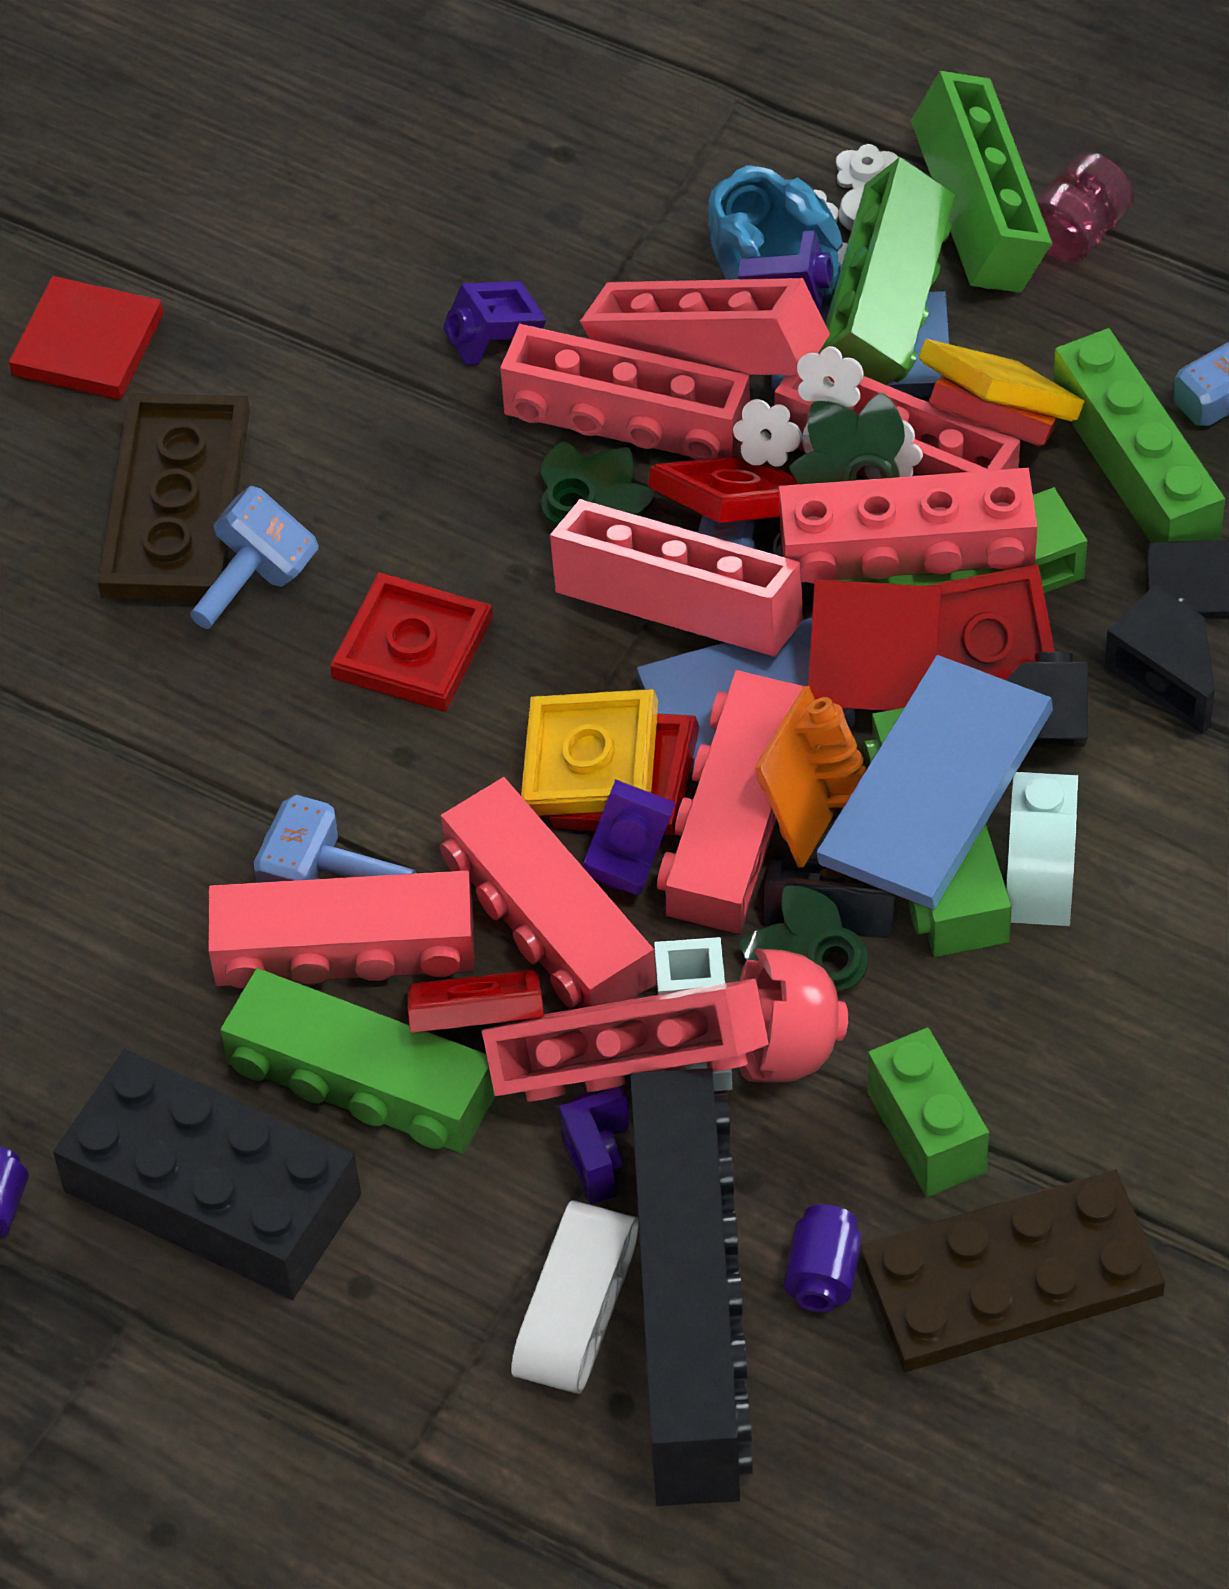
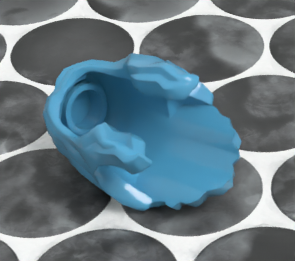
M747 165L736 170L731 177L721 180L711 190L708 205V227L714 254L726 280H738L741 259L799 255L803 231H816L822 252H830L833 261V286L824 289L823 300L831 297L833 290L836 288L841 270L837 252L843 244L839 228L824 199L819 198L810 186L798 177L793 180H785L771 169Z

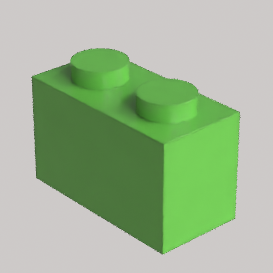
M929 1027L868 1051L867 1093L926 1198L987 1173L989 1131Z

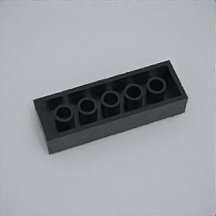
M713 1068L631 1073L656 1506L740 1501L739 1475L753 1474L750 1404L747 1392L745 1336H743L741 1276L738 1263L737 1218L734 1207L733 1161L730 1150L728 1094H714Z

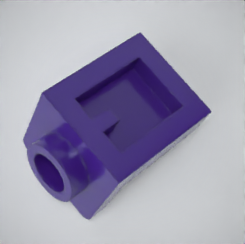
M803 231L799 255L741 259L738 279L803 278L821 313L824 289L833 286V261L830 252H822L816 231Z
M521 281L462 283L454 303L447 313L444 331L465 364L474 365L480 363L489 340L513 339L519 324L543 329L547 319Z
M615 779L582 867L593 879L598 880V882L608 888L624 890L635 895L641 894L676 802Z
M621 1086L605 1091L584 1092L575 1097L570 1103L559 1106L562 1141L590 1205L615 1197L613 1170L621 1168L622 1162L613 1135L629 1128L627 1097Z

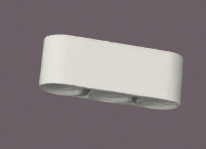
M574 1200L570 1201L563 1214L516 1341L511 1372L514 1377L580 1394L583 1391L635 1250L639 1230L638 1217Z

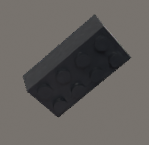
M125 1048L53 1151L65 1193L291 1300H294L362 1195L355 1154Z

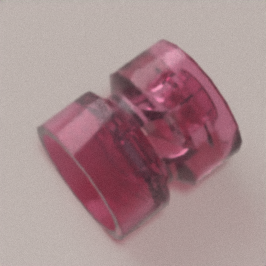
M1089 152L1076 155L1057 176L1054 184L1049 185L1036 199L1052 241L1046 253L1052 257L1069 263L1082 261L1105 236L1106 231H1109L1133 205L1134 192L1131 183L1123 171L1111 160L1099 154Z

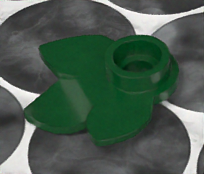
M884 393L874 396L859 415L854 410L836 402L818 400L811 404L807 428L814 451L799 457L789 467L799 485L858 480L859 469L864 466L877 468L881 479L900 477L895 457L905 440L904 423L897 407Z
M562 441L549 451L541 464L540 473L547 488L541 500L542 514L545 520L555 528L580 499L637 516L642 515L650 508L655 499L654 490L632 483L634 475L632 452L628 447L605 451L583 459L578 450Z
M784 887L781 901L784 923L759 929L739 942V948L746 960L759 961L753 952L758 948L784 950L807 957L825 969L832 979L837 993L848 991L858 985L868 969L869 958L866 946L857 934L842 928L840 915L835 903L827 896L806 887ZM832 952H842L847 955L848 963L840 971H830L824 966L825 958Z

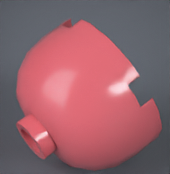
M758 948L753 952L759 961L747 960L739 981L756 978L769 1045L746 1053L748 1064L739 1067L741 1075L751 1082H794L817 1071L829 1058L835 1041H842L848 1027L847 1005L843 1001H838L837 990L832 979L825 969L815 962L797 953Z

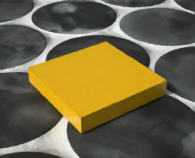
M925 338L918 357L922 360L921 363L984 401L1068 421L1078 420L1085 400L1016 360Z
M654 689L531 697L521 797L538 816L603 812L615 779L651 793L658 714V698Z

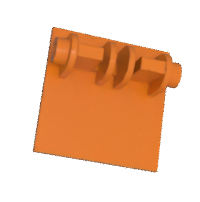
M803 686L755 766L758 783L768 797L778 820L781 836L787 841L798 868L805 866L838 808H844L866 772V767L862 766L863 757L860 751L856 749L857 743L845 720L842 707L833 703L828 697L815 700L810 686Z

